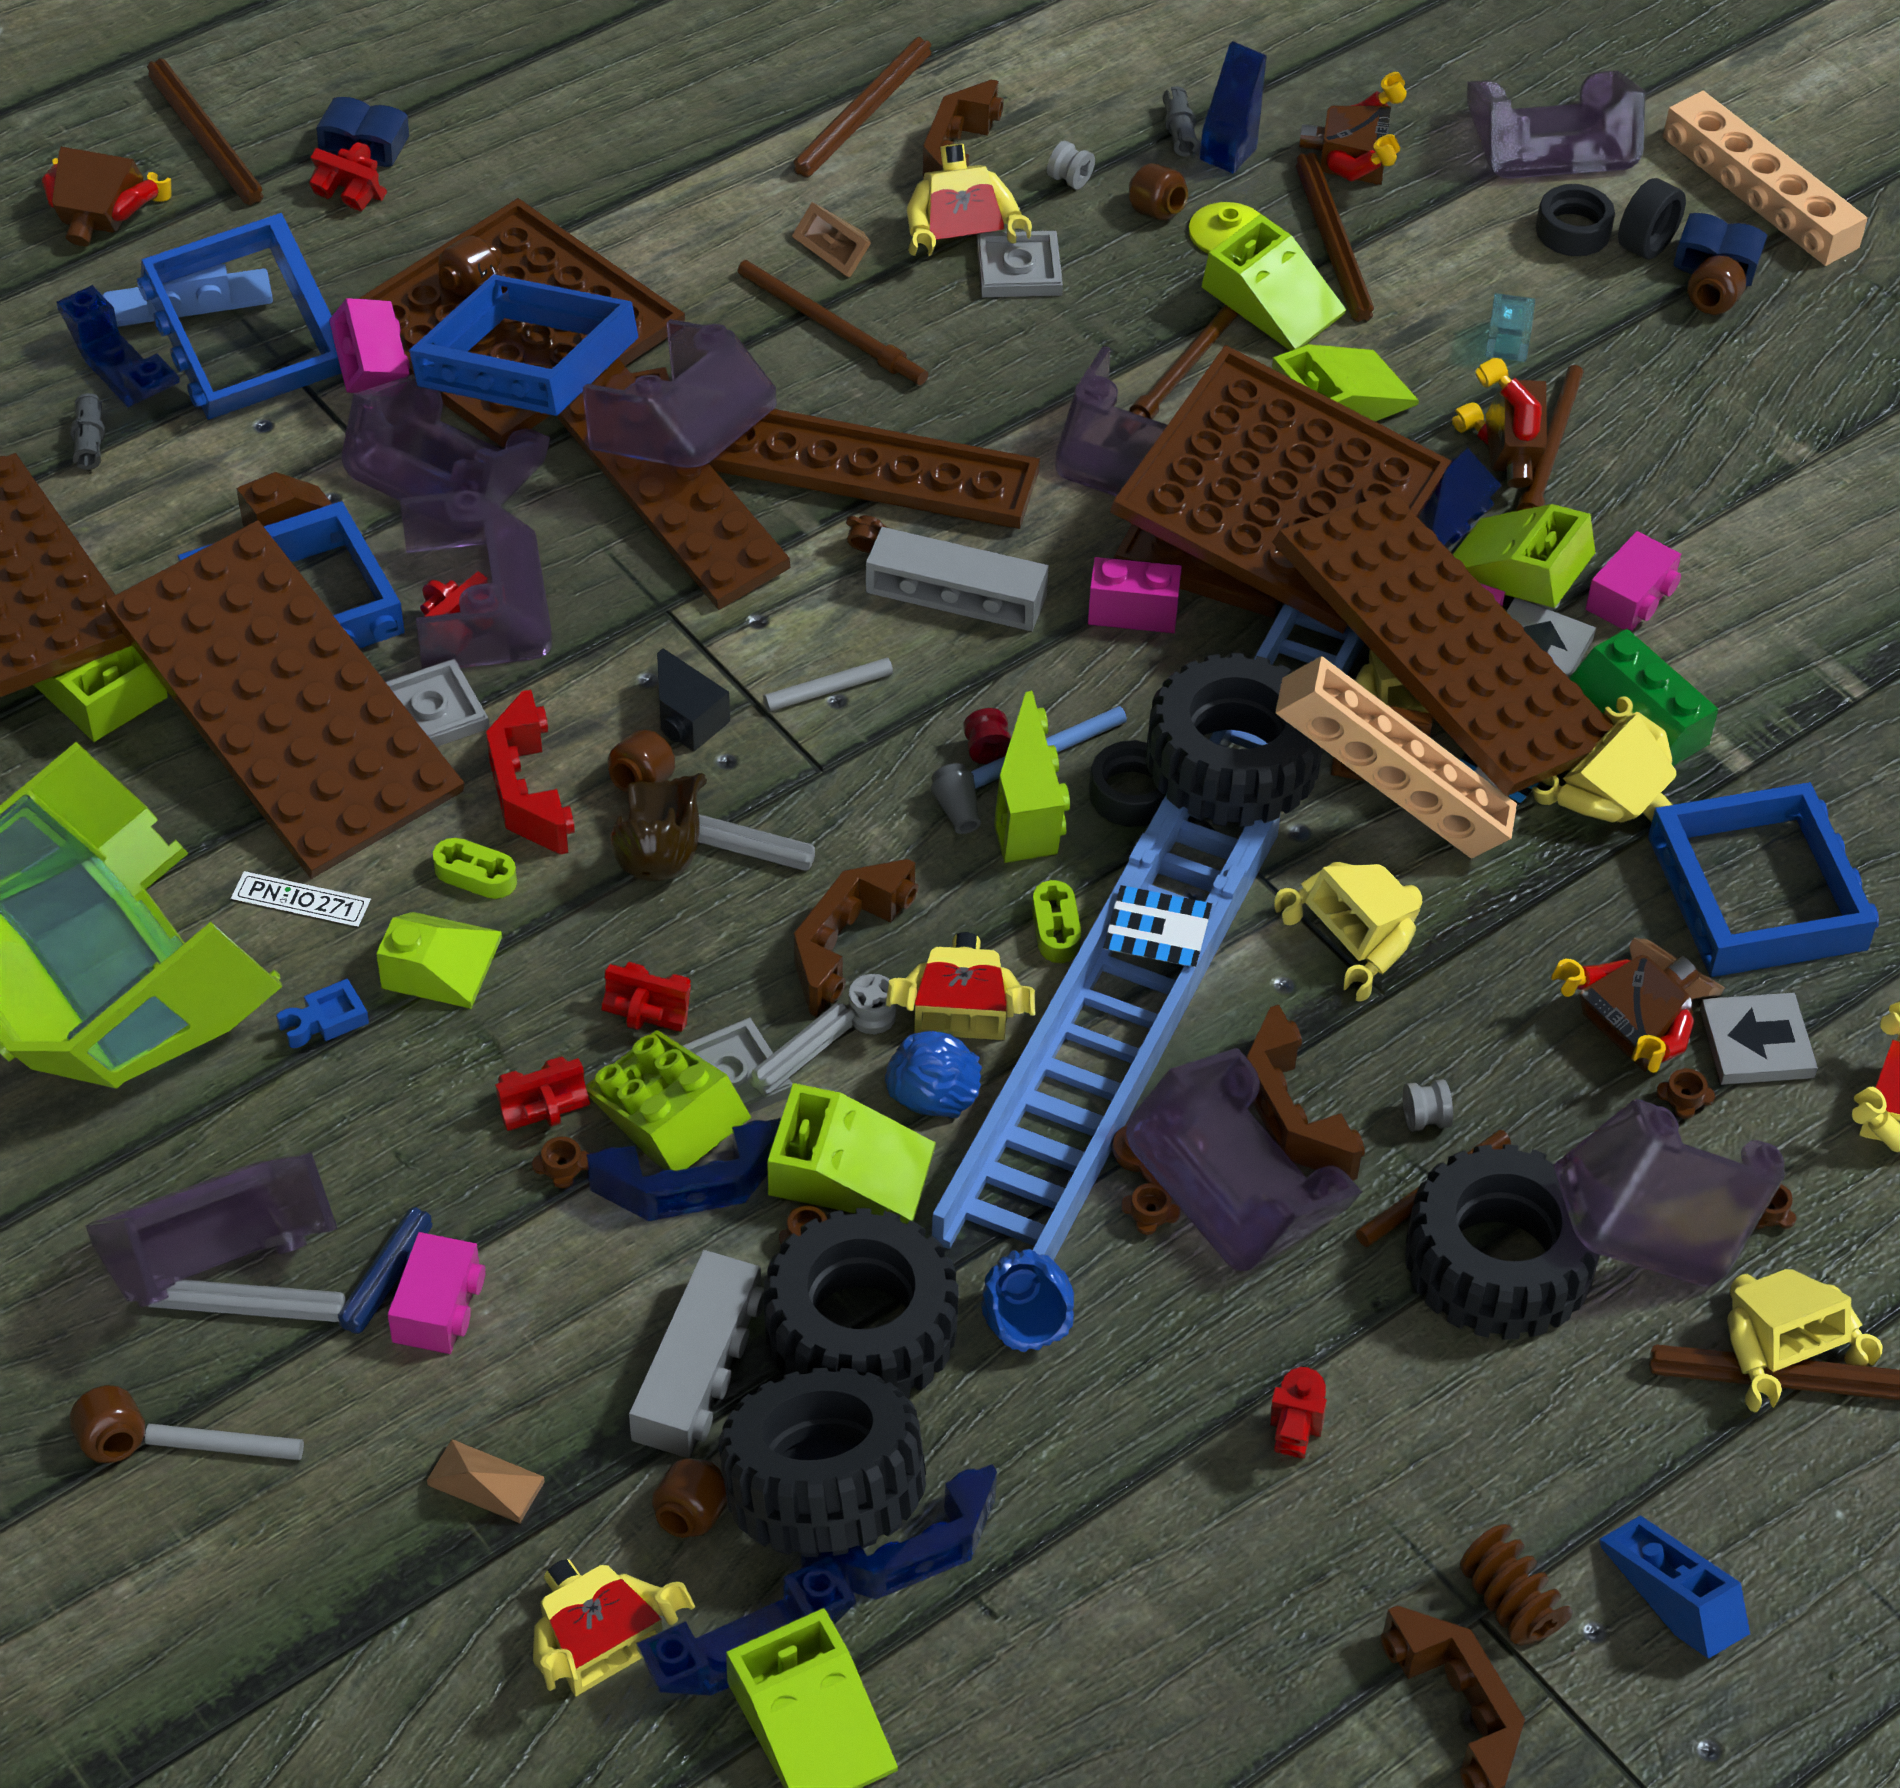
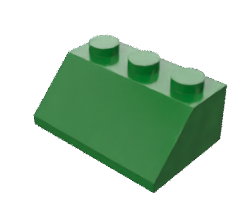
M1628 629L1595 646L1569 678L1582 689L1583 694L1603 714L1605 713V707H1610L1612 711L1621 713L1616 708L1617 699L1623 696L1628 697L1632 701V713H1641L1665 730L1673 766L1710 745L1719 709Z

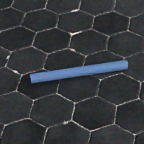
M1118 706L1046 738L1048 746L1054 745L1058 753L1126 723V714L1123 708ZM1005 757L971 771L974 775L975 789L999 779Z

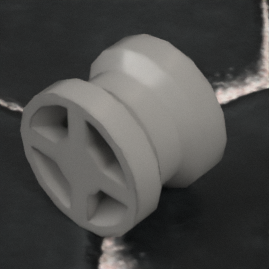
M1066 140L1061 141L1049 158L1047 165L1048 176L1056 180L1063 178L1068 186L1078 190L1089 180L1094 169L1095 156L1086 150L1077 151L1075 145Z
M867 974L860 976L851 984L849 989V1009H852L855 1017L852 1020V1025L858 1031L875 1035L887 1031L894 1024L896 1006L895 1004L891 1005V1007L886 1006L889 978L880 974ZM873 1005L879 1006L877 1008H872Z
M1434 1080L1430 1086L1423 1087L1417 1083H1407L1404 1085L1403 1109L1407 1126L1411 1132L1422 1131L1426 1125L1432 1124L1439 1128L1451 1127L1453 1122V1104L1446 1080Z

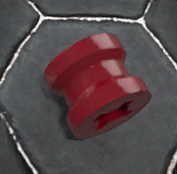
M983 708L968 715L963 722V730L966 738L969 740L968 751L972 760L986 765L1005 757L1011 736L1007 732L1008 720L1004 712L995 708Z

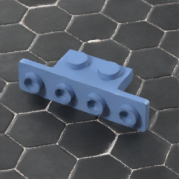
M219 264L163 283V287L178 318L271 304L273 302L268 272L264 268L227 274L225 264ZM138 287L109 291L103 294L110 327L154 321L153 313L156 310L152 301H145Z

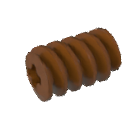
M1501 1524L1492 1527L1471 1544L1461 1559L1460 1569L1466 1577L1472 1578V1586L1478 1594L1484 1595V1603L1490 1611L1496 1612V1620L1501 1627L1508 1628V1636L1511 1641L1516 1645H1528L1540 1641L1562 1628L1571 1619L1573 1611L1570 1606H1563L1556 1610L1552 1609L1559 1602L1561 1594L1557 1589H1551L1541 1594L1540 1591L1549 1581L1548 1576L1545 1572L1528 1576L1537 1564L1533 1556H1525L1517 1560V1557L1523 1552L1525 1545L1521 1539H1514L1504 1543L1511 1536L1513 1529L1508 1524Z

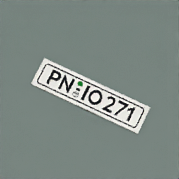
M246 871L243 872L231 897L232 900L359 927L371 901L370 898Z

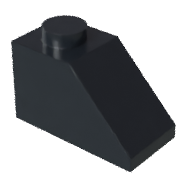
M663 648L657 653L661 730L670 740L680 742L695 752L730 722L729 691Z

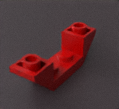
M525 690L516 697L486 731L489 763L505 828L557 854L569 853L567 834L575 833L570 806H561L557 789L528 794L525 778L519 780L516 778L515 773L521 772L519 756L542 752L541 734L548 733L544 706L536 707L532 690Z

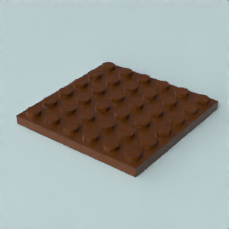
M519 198L358 298L392 302L395 318L400 323V338L404 354L409 359V375L407 378L416 385L417 382L409 350L468 298L455 294L441 283L438 266L439 256L445 248L468 236H475L486 240L494 246L500 259L498 272L500 276L632 301L639 338L618 357L624 366L685 326L684 312ZM501 286L502 293H505L508 290L507 287ZM504 318L468 352L552 369L587 335ZM420 387L502 448L551 416L550 414Z
M1225 345L1116 496L1110 513L1344 634L1349 625L1272 543L1281 529L1392 492L1408 504L1409 509L1418 517L1447 473L1451 460Z

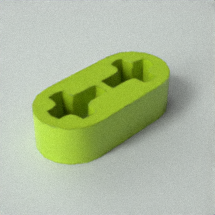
M447 838L439 842L434 848L435 874L441 881L492 899L504 898L515 890L517 885L515 862L510 856L461 838Z
M1057 880L1042 882L1034 890L1032 907L1038 949L1041 955L1048 961L1053 963L1070 962L1077 956L1081 940V927L1075 894L1072 888L1064 882ZM1049 900H1056V904L1060 906L1059 912L1052 913ZM1061 930L1062 939L1066 943H1057L1054 931Z

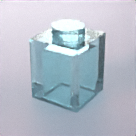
M1494 294L1486 345V357L1526 362L1532 331L1535 298Z

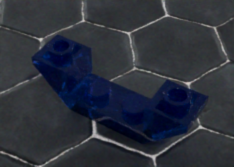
M93 285L56 302L57 308L85 362L127 407L180 383L179 376L158 353L144 359L119 333L114 307Z
M781 1118L768 1121L755 1120L745 1125L732 1127L734 1160L725 1162L712 1161L704 1166L677 1171L664 1170L651 1176H642L635 1145L623 1148L611 1147L600 1152L586 1154L590 1191L647 1221L746 1203L768 1175V1158Z
M991 1464L979 1470H964L951 1481L945 1483L944 1511L950 1520L949 1523L944 1521L935 1523L926 1528L922 1534L901 1543L898 1541L886 1543L869 1556L866 1555L860 1545L848 1548V1553L835 1556H833V1552L819 1553L818 1557H804L801 1554V1569L805 1577L877 1600L971 1561L996 1499L997 1471L994 1465Z
M829 1556L783 1577L784 1599L695 1638L685 1621L636 1643L637 1650L659 1692L711 1696L729 1688L727 1680V1651L822 1608H825L835 1625L856 1604V1597L833 1557Z

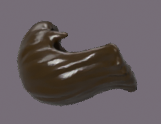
M698 773L694 776H683L671 781H637L627 785L629 819L622 822V816H618L610 837L613 854L625 872L640 880L657 882L673 879L681 875L689 867L695 856L699 840L700 819L697 793L707 783L705 774Z

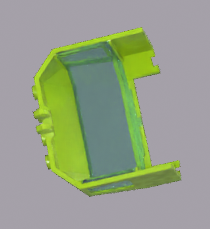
M77 742L0 805V1054L10 1062L16 1057L32 1070L117 1089L124 1082L231 1031L282 988V983L279 981L281 977L278 972L273 969L268 973L212 922H209L186 943L183 941L146 889L189 853L176 839L168 845L152 827L158 821L157 817L140 799Z

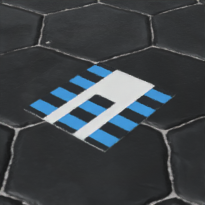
M1120 885L1103 949L1196 967L1213 903Z

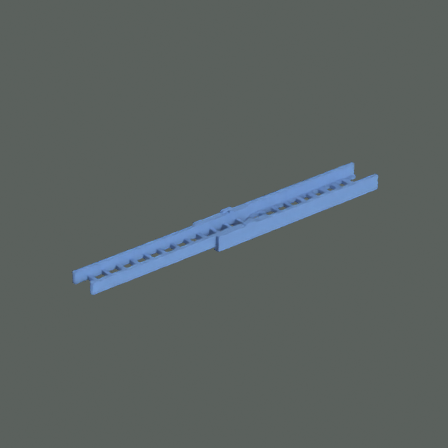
M1284 604L1254 659L1256 660L1257 656L1270 660V664L1273 665L1279 653L1307 663L1323 656L1348 675L1364 642L1350 626L1342 634ZM1297 624L1344 640V643L1337 656L1288 640L1287 638L1294 625ZM1236 730L1213 732L1209 739L1224 747H1228L1230 742L1248 749L1267 744L1255 735ZM1166 794L1146 832L1142 833L1129 857L1127 866L933 1212L932 1236L943 1247L951 1248L963 1224L968 1220L1033 1245L1032 1251L1039 1255H1048L1054 1261L1112 1151V1142L1116 1132L1125 1126L1272 848L1278 836L1280 817L1264 823L1262 819L1256 820L1254 825L1245 826L1239 839L1188 822L1187 820L1190 816L1188 809L1184 806L1178 809L1167 799ZM1178 842L1226 859L1227 862L1222 871L1174 855L1170 851L1174 843ZM1157 874H1161L1210 892L1205 902L1213 904L1196 967L1184 965L1177 980L1111 957L1113 951L1103 949L1120 885L1187 898L1153 886L1152 884ZM1102 971L1167 994L1168 997L1160 1012L1156 1014L1096 992L1093 988ZM1087 1005L1149 1028L1150 1030L1140 1049L1075 1025L1074 1022L1083 1006ZM1064 1040L1076 1042L1132 1063L1122 1083L1055 1059ZM1046 1076L1112 1102L1105 1115L1102 1116L1037 1090ZM1025 1111L1093 1137L1086 1151L1083 1152L1020 1128L1018 1124ZM1008 1147L1074 1173L1066 1188L1000 1164L998 1161L1005 1148ZM988 1183L1053 1208L1054 1211L1047 1224L1044 1225L981 1201L978 1197L985 1184Z

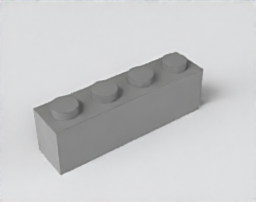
M881 527L866 561V593L1033 632L1047 596L1049 565Z
M703 1250L630 1410L631 1441L690 1458L697 1440L702 1442L706 1440L713 1420V1412L710 1411L716 1398L722 1400L725 1397L731 1379V1370H728L734 1357L740 1359L744 1354L749 1338V1329H747L751 1317L758 1318L764 1307V1288L761 1287L760 1266Z

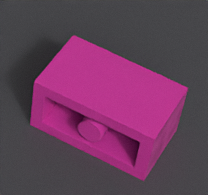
M346 298L329 319L346 392L392 395L409 375V359L404 354L400 338V323L395 318L392 302Z
M1636 531L1592 579L1585 610L1623 630L1628 629L1632 632L1641 620L1648 621L1653 616L1659 600L1664 595L1669 597L1676 590L1681 580V573L1677 572L1681 553Z
M1094 557L1088 625L1175 633L1182 566Z
M418 1232L388 1312L392 1343L451 1354L457 1336L464 1337L467 1332L471 1309L468 1305L472 1294L479 1295L484 1284L486 1270L485 1265L479 1264L477 1243Z

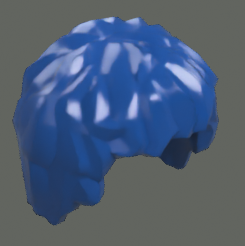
M926 1031L909 1035L903 1040L900 1047L896 1049L897 1052L892 1055L888 1062L885 1083L889 1096L907 1107L910 1111L923 1115L958 1118L962 1111L974 1103L975 1098L979 1094L981 1086L979 1082L981 1079L980 1071L982 1069V1066L978 1063L980 1057L975 1055L974 1052L969 1051L961 1040L951 1034Z
M1031 1249L1022 1250L1020 1253L1014 1250L1007 1257H1001L998 1264L993 1266L987 1273L985 1287L983 1288V1299L981 1301L982 1313L988 1326L1002 1340L1004 1345L1009 1346L1012 1350L1018 1349L1021 1352H1026L1029 1348L1038 1351L1043 1345L1050 1346L1053 1341H1060L1069 1334V1329L1072 1328L1074 1322V1291L1065 1271L1061 1270L1048 1255H1039Z

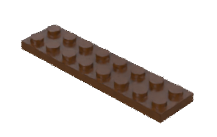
M618 358L556 416L718 610L791 568L789 556Z
M714 397L694 443L697 451L717 472L1017 529L1021 528L1040 466V458Z

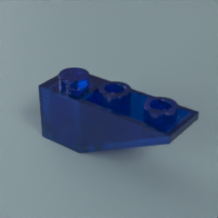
M1234 41L1229 44L1203 126L1200 160L1234 174L1257 149L1267 55Z
M1466 448L1451 460L1450 466L1446 469L1436 490L1418 518L1436 534L1438 540L1443 545L1448 541L1453 545L1471 529V526L1467 523L1471 517L1476 521L1494 505L1490 497L1502 485L1476 456Z

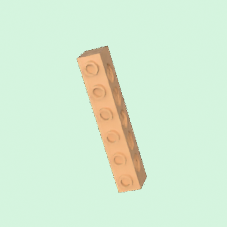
M1704 90L1669 107L1663 138L1824 266L1860 248L1868 217Z
M1323 656L1282 678L1275 712L1278 716L1472 859L1512 838L1517 807L1516 802L1505 796L1499 789Z

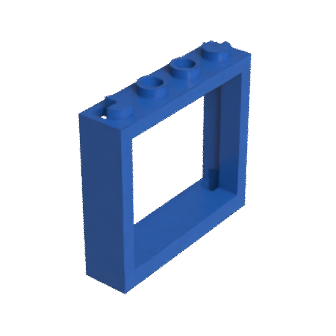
M282 213L141 259V277L137 279L139 291L145 301H152L156 310L153 313L156 327L162 337L168 335L173 348H170L173 363L178 372L185 371L190 382L187 384L190 399L196 408L202 407L207 420L342 373L329 322L332 316ZM270 248L321 355L213 392L163 287V283Z
M493 274L417 342L409 352L417 386L558 416L639 337L632 301ZM501 286L507 287L508 290L502 293ZM504 318L587 335L552 369L468 352Z
M343 501L264 526L291 562L343 545L346 546L376 599L374 602L333 615L359 649L405 633L401 602ZM210 545L178 555V560L181 561Z
M1811 782L1655 808L1648 838L1710 978L1869 950L1875 928L1879 926L1878 911L1873 903L1868 902L1862 889L1861 876L1856 868L1851 867L1845 854L1844 841L1839 833L1834 832L1828 819L1826 803L1818 798ZM1797 820L1842 916L1731 935L1688 838Z

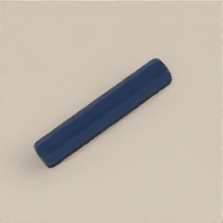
M416 1207L406 1212L338 1313L339 1325L344 1330H349L354 1334L363 1332L405 1269L418 1232L428 1234L431 1230L433 1223L431 1222L432 1217L428 1212L421 1211Z

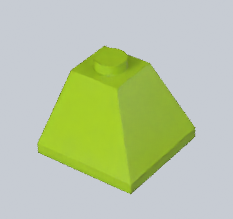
M416 912L393 917L376 953L381 988L472 1009L501 942L502 932Z

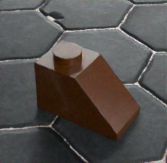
M273 472L236 488L244 527L257 520L264 527L332 504L319 486L278 472Z

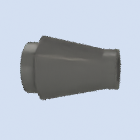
M959 763L939 768L933 773L931 778L933 782L931 785L932 794L952 822L956 833L966 834L973 832L981 825L973 773L967 771L966 767Z

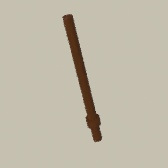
M743 260L738 266V274L878 360V365L892 374L900 373L917 385H922L927 380L928 371L907 359L904 351L892 344L884 345L748 260Z
M1225 305L1147 395L1140 396L1129 409L1130 415L1116 430L1120 439L1129 441L1142 425H1148L1159 413V405L1239 315L1237 312Z
M1571 365L1567 369L1547 429L1546 450L1533 471V483L1528 486L1527 492L1521 495L1516 511L1545 505L1543 495L1584 373L1583 369L1578 365Z

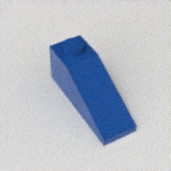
M1641 1515L1599 1539L1603 1551L1672 1633L1706 1658H1711L1750 1634L1741 1582Z

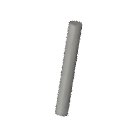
M888 657L765 694L763 695L764 705L767 711L771 712L892 675L893 667Z
M148 1424L145 1434V1443L148 1445L301 1460L304 1448L303 1439Z

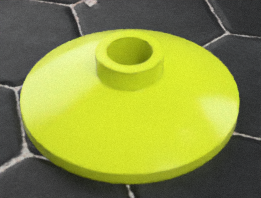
M1234 202L1209 204L1199 209L1192 216L1189 223V235L1192 242L1200 250L1209 254L1211 250L1260 215V213L1249 206Z

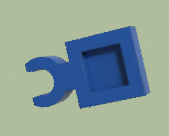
M348 978L304 996L306 1008H287L276 1015L280 1031L292 1026L298 1027L286 1033L290 1048H298L309 1042L312 1035L318 1032L321 1033L325 1041H328L369 1023L368 1012Z

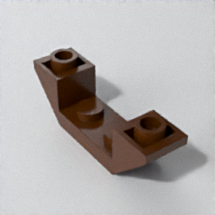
M991 79L943 97L923 145V177L927 172L943 170L941 146L953 145L954 139L960 140L962 131L988 136L993 121H1000L1004 99L998 97L999 81ZM965 154L966 165H967V167H968V166H969V154Z
M904 859L843 871L794 932V963L811 1015L818 1018L829 1003L834 1004L838 1001L845 988L843 956L832 952L837 942L838 934L846 924L852 925L856 921L861 909L890 923L902 908L908 909L918 893V884L915 883V862Z
M1280 1005L1270 1007L1247 1055L1243 1087L1283 1159L1348 1182L1358 1179L1361 1158L1365 1155L1364 1144L1358 1131L1349 1128L1341 1113L1308 1124L1302 1106L1300 1104L1294 1105L1290 1098L1283 1073L1295 1069L1298 1048L1302 1046V1038L1298 1026L1293 1020L1288 1021Z
M1398 1605L1388 1609L1383 1633L1381 1634V1643L1388 1659L1394 1664L1398 1662L1408 1679L1445 1664V1672L1451 1686L1457 1692L1462 1691L1472 1707L1473 1721L1480 1734L1484 1737L1467 1745L1462 1768L1460 1769V1776L1464 1787L1505 1788L1525 1718L1471 1629Z

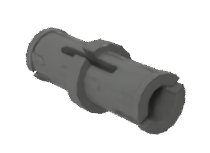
M1178 86L1171 87L1173 99L1171 100L1168 90L1164 92L1162 97L1167 113L1165 116V126L1172 135L1175 153L1180 156H1190L1188 144L1190 143L1193 153L1199 147L1194 130L1196 117L1189 108L1186 90Z
M92 393L81 394L76 398L75 420L71 424V438L75 442L73 462H78L77 467L84 470L95 469L101 463L100 444L105 438V426L101 421L102 401H98L99 397Z

